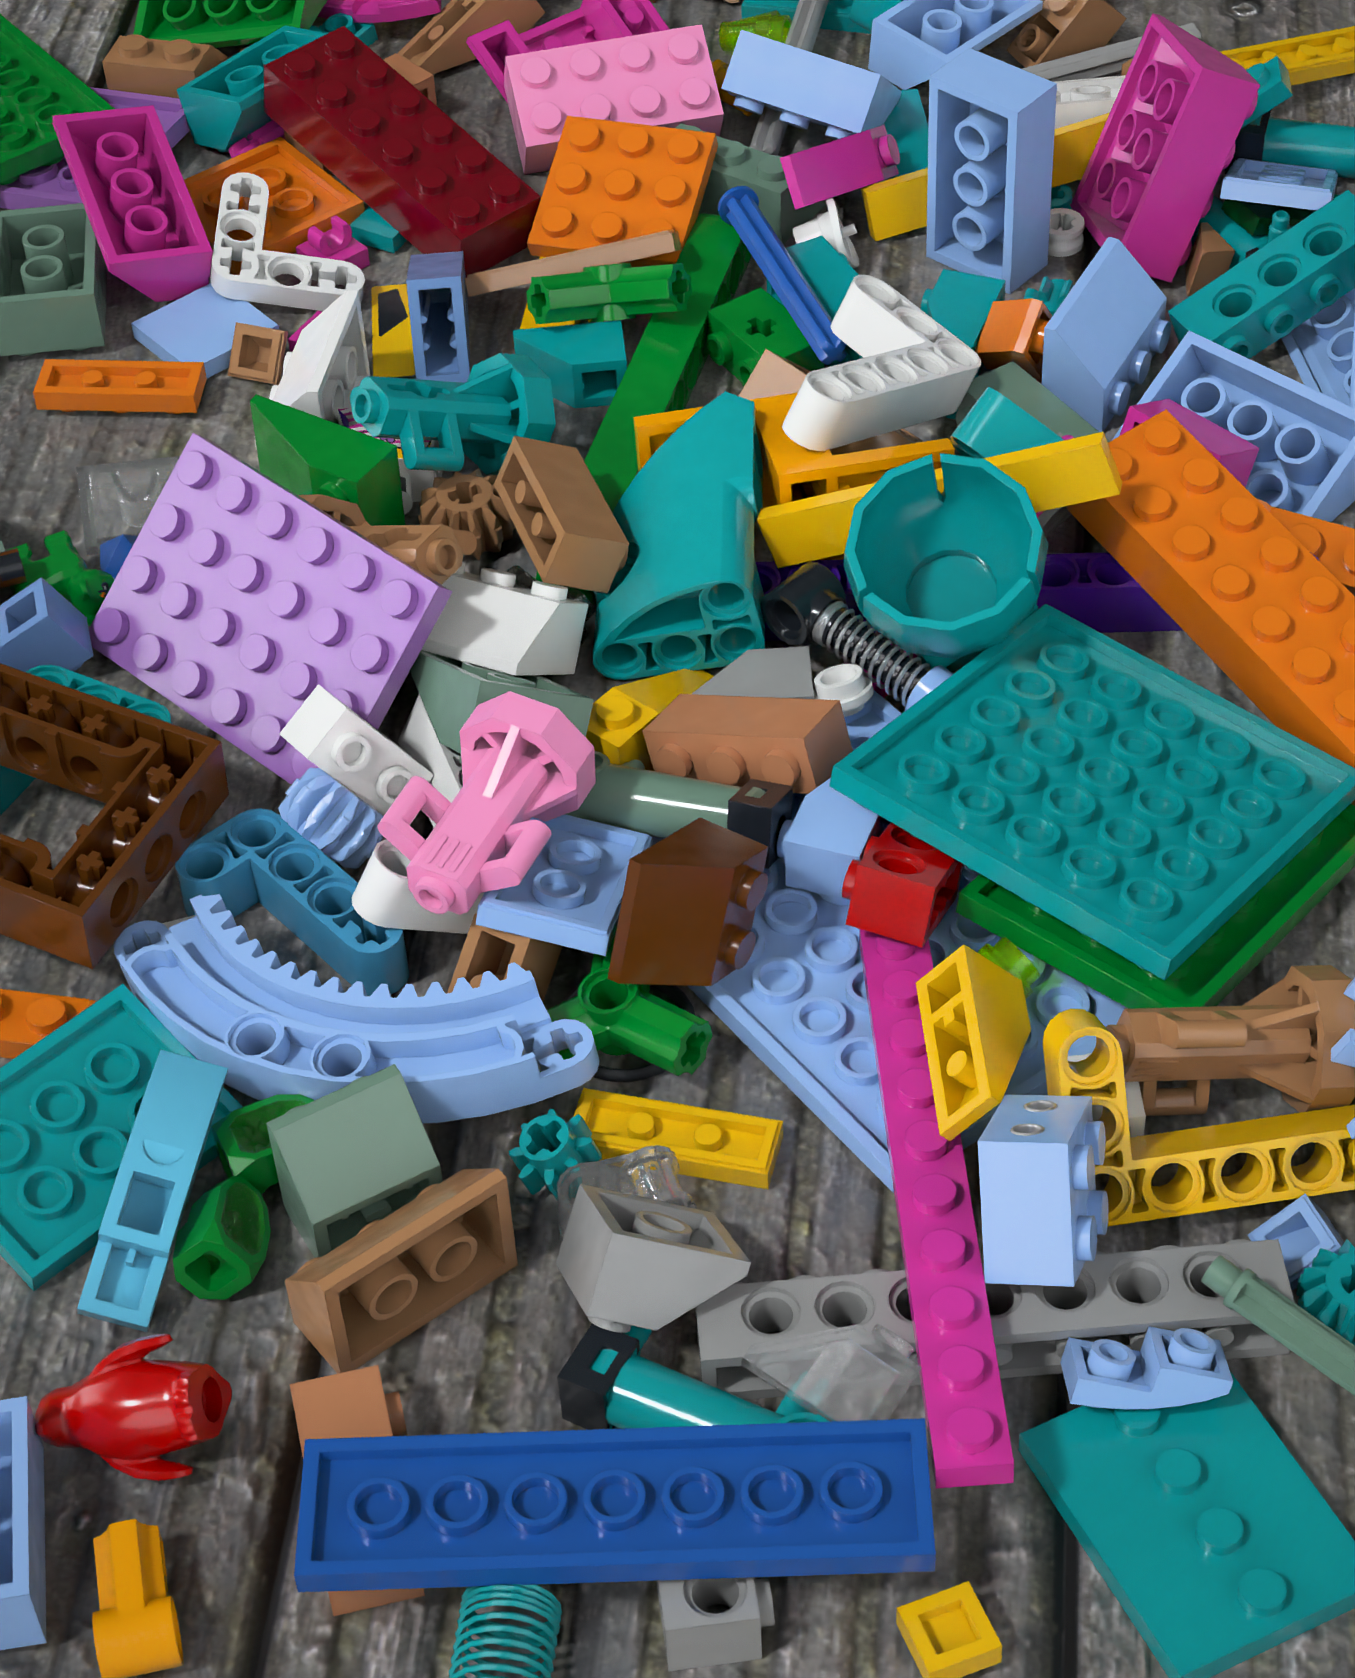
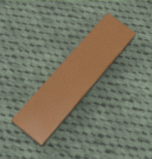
M675 229L478 272L467 275V278L464 279L468 296L471 297L530 284L531 277L583 272V267L625 263L682 250L678 231L675 232Z

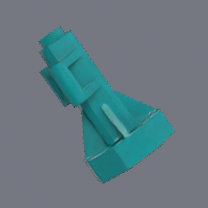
M499 353L473 365L469 378L465 383L368 376L363 378L360 386L353 388L350 394L352 415L355 421L362 424L373 437L400 439L404 464L410 470L458 472L464 466L465 454L486 475H498L514 436L549 442L556 426L551 379L528 355ZM424 440L438 441L439 448L425 447Z

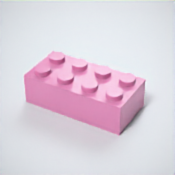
M702 24L505 56L504 88L524 175L550 171L567 116L676 128L682 123L696 126L705 132L716 133L720 137L724 112Z

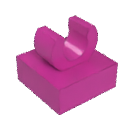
M337 215L331 217V230L323 233L317 227L312 226L308 230V241L296 246L298 255L342 260L353 263L360 269L370 265L368 248L352 237L350 225Z

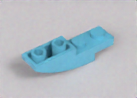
M160 1050L100 1226L98 1243L79 1300L77 1314L148 1332L228 1068Z

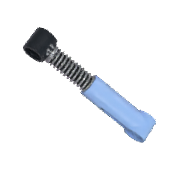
M808 562L768 592L761 601V612L770 630L780 640L791 645H799L806 640L811 643L817 642L822 647L827 646V650L830 653L835 652V656L838 659L843 658L845 664L857 663L862 668L863 675L868 676L872 683L877 682V687L880 689L885 688V692L888 695L893 694L896 701L902 700L905 711L954 674L942 665L930 670L928 663L921 664L920 657L913 658V653L904 652L902 648L896 646L895 643L888 640L884 635L879 634L880 632L874 628H871L868 621L863 622L861 615L855 616L853 609L848 610L846 594L836 575L819 563Z

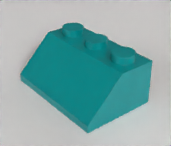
M285 25L178 88L177 93L194 143L215 148L219 152H229L228 150L232 144L244 137L247 138L250 133L273 120L264 112V65L328 33Z

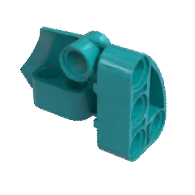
M725 391L705 405L682 424L655 451L617 503L613 515L629 542L627 561L623 569L616 573L608 593L593 591L596 599L593 665L605 677L626 680L662 675L681 669L694 671L728 666L747 650L765 649V620L761 612V601L764 593L754 557V523L757 522L760 508H763V462L755 426L756 408L753 401Z

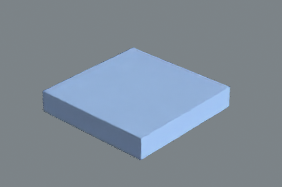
M211 283L131 323L134 338L162 361L204 362L207 378L229 368L236 322L279 330L277 323L249 302L223 297L213 289Z

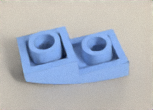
M1148 1326L1140 1351L1132 1350L1120 1342L1109 1339H1099L1091 1342L1068 1337L1060 1361L1070 1404L1097 1408L1156 1409L1182 1406L1227 1395L1233 1384L1220 1340L1212 1339L1208 1335L1190 1328H1180L1171 1331Z

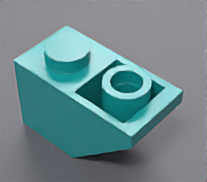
M621 320L513 330L515 354L528 355L551 379L553 398L575 409L608 406L611 404L627 370Z

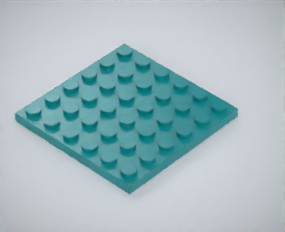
M1045 604L1022 621L1002 643L988 647L836 763L832 769L829 787L1165 981L1355 800V768Z

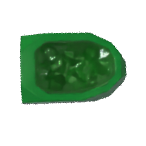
M277 1094L231 1111L213 1124L211 1128L215 1146L226 1178L228 1179L232 1176L243 1177L257 1188L261 1194L269 1186L278 1183L279 1180L266 1123L284 1115L294 1107L306 1105L314 1100L300 1094Z
M232 1176L208 1189L192 1205L187 1222L177 1232L173 1254L175 1280L199 1299H228L252 1283L266 1259L271 1234L268 1208L261 1192L243 1177Z

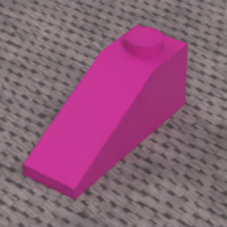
M881 125L781 157L780 161L794 208L799 209L899 175L896 165L900 163V153L894 137L891 134L887 135L885 125Z

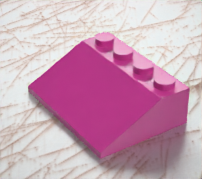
M1154 13L1151 15L1070 206L1074 211L1082 215L1085 227L1100 247H1102L1108 237L1117 238L1150 277L1172 283L1178 267L1182 266L1188 259L1191 250V238L1200 218L1205 217L1211 208L1213 189L1221 171L1226 169L1233 159L1235 140L1244 120L1250 118L1256 108L1260 84L1241 65L1165 17Z

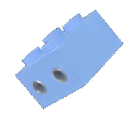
M1005 1094L978 1140L985 1283L1074 1287L1085 1261H1094L1097 1249V1235H1105L1107 1232L1108 1196L1106 1191L1096 1190L1095 1165H1103L1106 1136L1104 1122L1093 1121L1092 1096Z

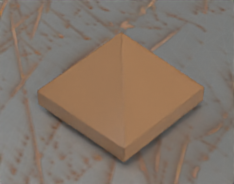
M236 322L227 376L279 385L288 331Z

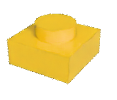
M969 1581L896 1608V1625L923 1678H961L1001 1663L1002 1644Z

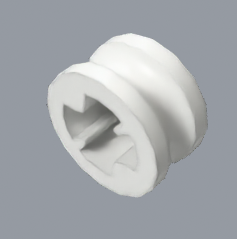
M1066 208L1050 210L1048 255L1067 257L1076 254L1082 249L1084 243L1082 232L1085 222L1080 213Z

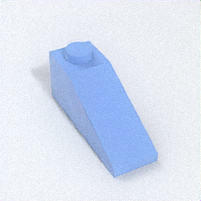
M829 778L804 797L794 820L786 819L778 837L777 856L785 858L786 886L845 899L842 898V887L851 861L853 859L862 860L870 837L872 835L880 837L890 824V821L829 787L831 779Z

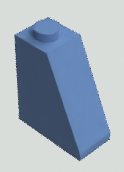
M463 251L410 256L406 283L416 379L465 383L469 378V317L467 288L464 279L466 276Z

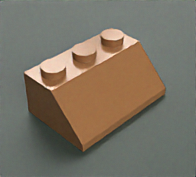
M498 1168L462 1169L440 1184L428 1186L414 1200L382 1220H375L367 1224L355 1237L326 1255L309 1260L297 1273L284 1280L294 1324L337 1374L352 1371L362 1366L518 1265L507 1177Z

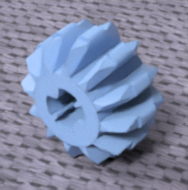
M309 768L301 778H296L285 792L287 795L278 807L281 818L291 828L344 868H359L367 858L371 857L377 843L381 842L383 838L377 829V825L383 818V815L320 768Z

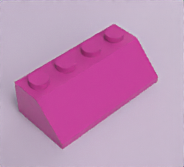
M154 105L53 116V127L108 271L155 302L178 300L209 284L213 251Z

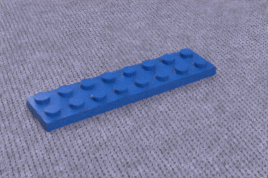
M925 1418L305 1439L294 1578L298 1592L935 1571L936 1551Z

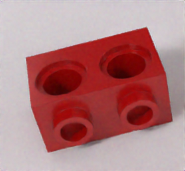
M890 822L880 837L873 835L870 837L862 860L853 859L848 867L842 887V898L850 900L845 925L922 948L957 898L964 864Z

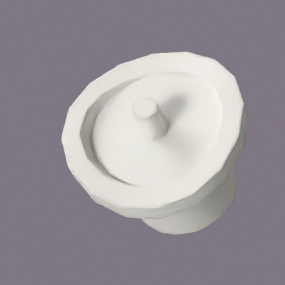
M834 199L825 200L827 212L817 215V218L792 229L796 244L823 236L838 253H843L850 266L855 268L859 266V258L849 237L857 233L855 224L844 227L839 218Z

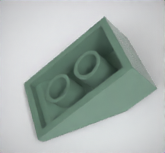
M424 650L420 651L410 669L439 743L460 754L459 731L477 705L509 691L559 708L586 737L594 699L539 675L515 676Z

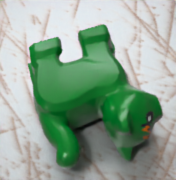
M63 530L46 536L44 538V545L49 556L36 561L30 559L33 553L28 543L8 549L18 548L27 579L25 583L10 586L13 596L42 577L87 617L88 626H91L115 579L111 574L101 570L89 569L76 548L73 547L71 537L67 531Z

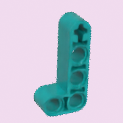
M990 387L985 389L950 436L951 443L955 449V455L979 459L1064 440L1010 399Z

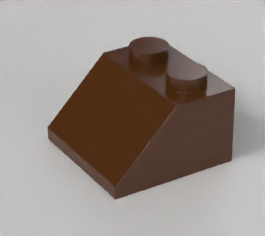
M700 817L630 858L608 979L619 984L712 986L734 970L743 968L750 959L755 947L756 936L754 932H751L756 907L762 901L768 885V876L764 873L768 846Z

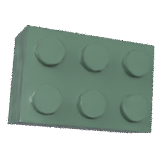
M83 203L0 211V356H31L39 352L69 349L82 351L91 347L105 346L107 266Z

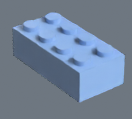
M972 48L966 49L929 76L926 257L959 272L1006 280L1005 293L1008 294L1013 293L1048 265L1057 83Z

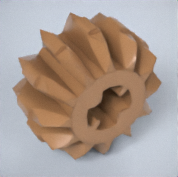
M479 468L470 474L464 475L454 472L453 477L449 479L434 477L433 487L421 491L420 515L418 516L419 525L442 524L456 530L471 531L476 537L477 545L475 551L470 555H473L477 560H480L482 552L485 551L499 553L502 542L513 539V529L515 527L494 486L497 475L483 477Z

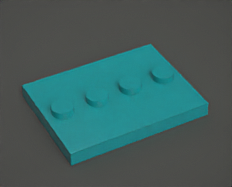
M124 984L118 986L0 1068V1255L33 1291L97 1245L98 1233L115 1179L160 1050L196 1059ZM224 1087L212 1125L231 1111L243 1107ZM210 1128L198 1170L218 1156L212 1128Z
M1232 1373L1233 1384L1229 1394L1207 1401L1156 1409H1111L1080 1406L1019 1434L1018 1451L1169 1678H1211L1355 1608V1540Z

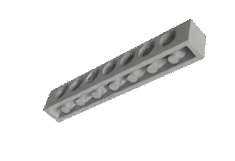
M1236 1239L1224 1244L1190 1247L1164 1245L1151 1250L1117 1253L1096 1251L1094 1261H1085L1074 1287L985 1283L989 1312L996 1315L990 1316L1000 1378L1063 1373L1060 1361L1068 1337L1091 1342L1099 1339H1109L1120 1342L1132 1350L1140 1351L1148 1326L1171 1331L1180 1328L1198 1330L1212 1339L1220 1340L1226 1360L1288 1355L1290 1350L1235 1310H1230L1223 1305L1224 1298L1201 1282L1209 1266L1221 1255L1242 1271L1247 1268L1251 1269L1257 1274L1258 1278L1294 1302L1279 1239L1263 1241ZM873 1269L861 1274L826 1277L800 1275L789 1280L753 1283L738 1281L695 1307L701 1381L742 1399L783 1397L790 1386L795 1384L801 1373L805 1371H812L821 1378L822 1386L817 1394L921 1385L905 1270L888 1271ZM839 1326H850V1328H840ZM767 1332H777L776 1334H765Z

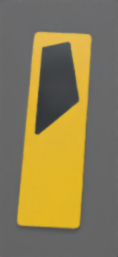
M407 284L374 286L371 288L373 376L390 378L414 376L415 365Z

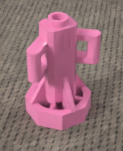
M511 691L477 705L459 731L463 787L452 803L427 780L419 776H413L378 823L377 829L380 834L411 861L406 868L408 887L416 901L423 908L436 914H444L447 911H451L461 915L470 910L480 893L519 885L552 835L550 828L539 820L546 822L579 809L596 783L595 750L590 741L559 708ZM420 810L437 824L426 840L410 826ZM532 817H534V818H537V819H539V820H530V819H531Z

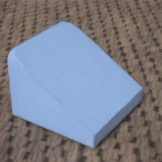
M1306 1194L1299 1197L1248 1234L1251 1241L1279 1239L1291 1290L1297 1289L1299 1276L1303 1274L1304 1268L1312 1267L1313 1258L1317 1256L1320 1248L1338 1254L1339 1248L1344 1244L1343 1239L1326 1214Z

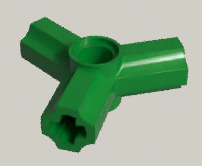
M631 263L583 267V272L531 277V285L526 291L528 311L534 316L536 324L588 319V322H604L636 318V314L687 310L688 300L692 296L691 276L686 273L683 263L632 267Z
M615 936L606 956L594 954L591 972L581 982L578 988V996L546 1009L552 1022L561 1019H572L586 1024L592 1031L597 1051L600 1050L605 1054L616 1056L632 1053L676 1076H680L683 1073L692 1075L706 1059L708 1044L713 1037L708 1021L650 994L649 984H619L608 979ZM569 1048L558 1052L563 1060L575 1056L570 1052Z

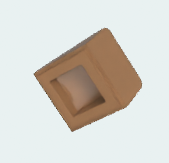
M1208 223L1200 224L1185 268L1186 295L1188 297L1227 272L1235 250Z

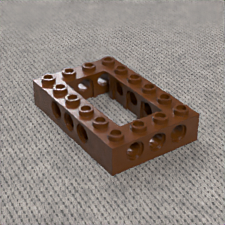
M0 663V765L106 803L89 826L82 824L77 830V841L55 868L53 867L51 853L45 845L30 838L22 842L0 833V934L94 969L228 797L229 790L221 741Z

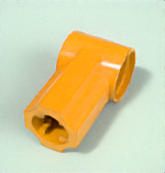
M137 1519L109 1524L107 1530L102 1535L93 1538L100 1610L92 1612V1625L101 1677L127 1678L183 1666L184 1658L179 1621L174 1599L168 1594L164 1543L158 1525H146L140 1523Z

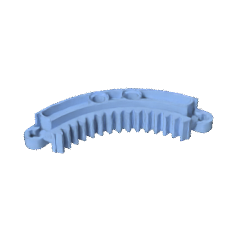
M201 894L189 899L196 916L167 928L160 922L149 920L134 923L123 930L114 944L115 957L131 991L137 999L197 1060L228 1068L224 1082L225 1085L260 1101L277 1094H300L315 1101L349 1085L360 1077L372 1075L395 1064L404 1079L422 1124L440 1123L487 1116L534 1104L582 1086L591 1080L598 1070L600 1061L592 1031L586 1024L577 1020L561 1019L552 1022L539 996L530 970L525 971L515 962L508 964L507 979L500 981L491 971L483 972L480 987L472 988L467 980L462 977L457 979L453 992L445 994L439 982H432L425 996L417 997L413 984H406L397 998H392L387 984H380L371 996H367L363 982L356 981L344 993L338 977L333 976L321 985L316 971L310 970L303 976H300L296 963L290 961L281 966L277 953L270 951L264 954L260 942L257 939L249 941L245 928L242 925H236L230 910H226L220 894L202 896ZM569 1048L570 1052L575 1056L563 1060L558 1052Z

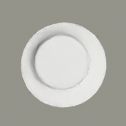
M855 664L832 666L821 671L814 679L816 687L814 689V699L840 700L844 717L861 711L864 708V703L870 700L874 694L872 681L864 676L862 668Z

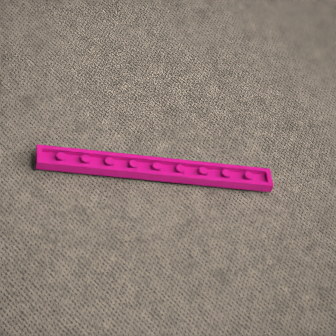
M859 929L862 966L935 1489L1014 1483V1459L961 1134L949 1141L940 1136L916 989V982L933 969L929 939L921 948Z

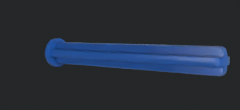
M747 186L731 188L723 194L718 203V213L721 219L734 227L818 359L827 365L834 360L841 362L847 355L844 350L847 344L833 333L831 329L833 319L759 209L757 194Z

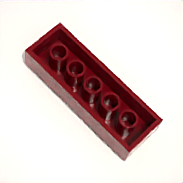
M345 26L264 65V112L394 229L399 231L422 254L463 251L465 276L467 278V275L486 271L528 247L527 241L541 196Z

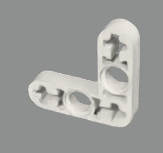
M236 173L225 179L221 191L211 266V286L218 294L234 300L324 311L347 290H359L361 304L365 278L361 269L353 263L262 250L269 198L267 183L264 179L251 173ZM240 197L250 198L248 210L238 209ZM232 230H244L252 234L253 237L246 241H238L230 238L227 233ZM232 260L242 261L240 275L230 274ZM281 274H290L299 278L301 282L294 286H286L280 284L274 278ZM312 280L318 281L317 287L311 286ZM335 285H343L345 289L335 288Z

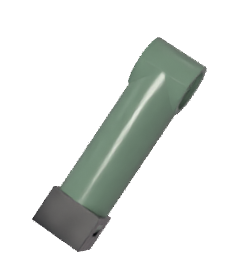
M595 751L596 783L579 809L565 814L659 838H666L701 817L768 846L764 868L769 869L779 858L777 856V842L782 824L786 819L792 820L794 786L750 779L743 787L645 770L644 764L639 760H631L622 765L612 764L606 755Z

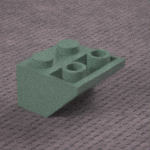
M395 1064L372 1075L360 1077L349 1085L306 1105L294 1107L284 1115L266 1123L285 1211L314 1258L326 1255L355 1237L367 1224L375 1220H382L408 1204L428 1186L443 1182L439 1161L404 1079Z

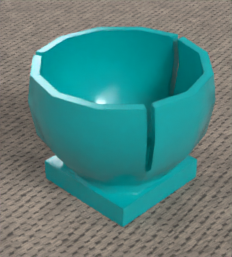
M940 453L944 491L942 494L938 490L933 457L930 454L888 470L854 506L843 566L857 606L875 630L904 651L915 653L917 657L921 658L922 664L928 663L930 665V670L942 665L952 673H955L988 647L1002 643L1022 621L1038 610L1036 603L1041 590L1048 542L1025 487L986 459Z

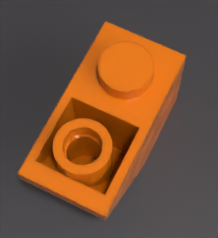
M1033 298L993 301L975 352L987 369L994 370L1014 361L1042 384L1044 327L1052 318V314L1043 301Z

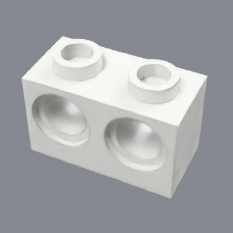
M319 684L279 733L308 760L383 816L411 777L419 776L428 782L434 777V774Z

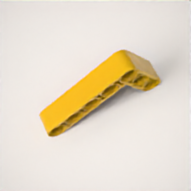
M1069 1009L1060 1012L1049 1021L1043 1035L1047 1094L1056 1096H1092V1105L1103 1106L1099 1121H1103L1105 1126V1158L1103 1165H1095V1175L1100 1173L1109 1174V1181L1105 1189L1102 1190L1106 1191L1108 1196V1226L1296 1199L1304 1194L1309 1197L1355 1190V1139H1351L1346 1127L1355 1117V1104L1130 1137L1123 1056L1117 1039L1094 1014L1084 1009ZM1086 1035L1096 1036V1047L1091 1055L1078 1062L1067 1060L1068 1050L1078 1038ZM1310 1142L1315 1143V1151L1307 1162L1298 1166H1291L1292 1156L1300 1146ZM1238 1153H1247L1246 1162L1241 1170L1230 1176H1221L1222 1167L1227 1159ZM1169 1163H1178L1177 1173L1168 1184L1151 1186L1152 1177L1161 1166Z

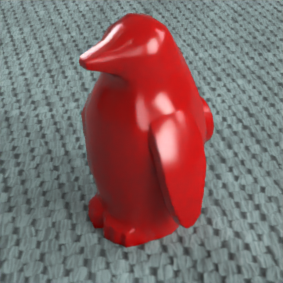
M167 1333L145 1336L121 1344L105 1356L88 1376L68 1387L56 1388L41 1399L35 1414L36 1433L41 1436L45 1443L56 1447H80L90 1450L102 1457L112 1468L136 1479L162 1481L182 1478L193 1474V1467L165 1460L160 1455L192 1447L217 1437L223 1427L224 1419L232 1400V1388L230 1383L208 1364L143 1358L150 1352L164 1347L173 1340L171 1335Z

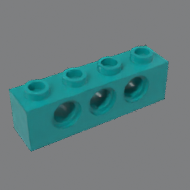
M1346 190L1170 309L1168 313L1178 344H1180L1187 332L1191 331L1250 359L1354 289L1355 195Z

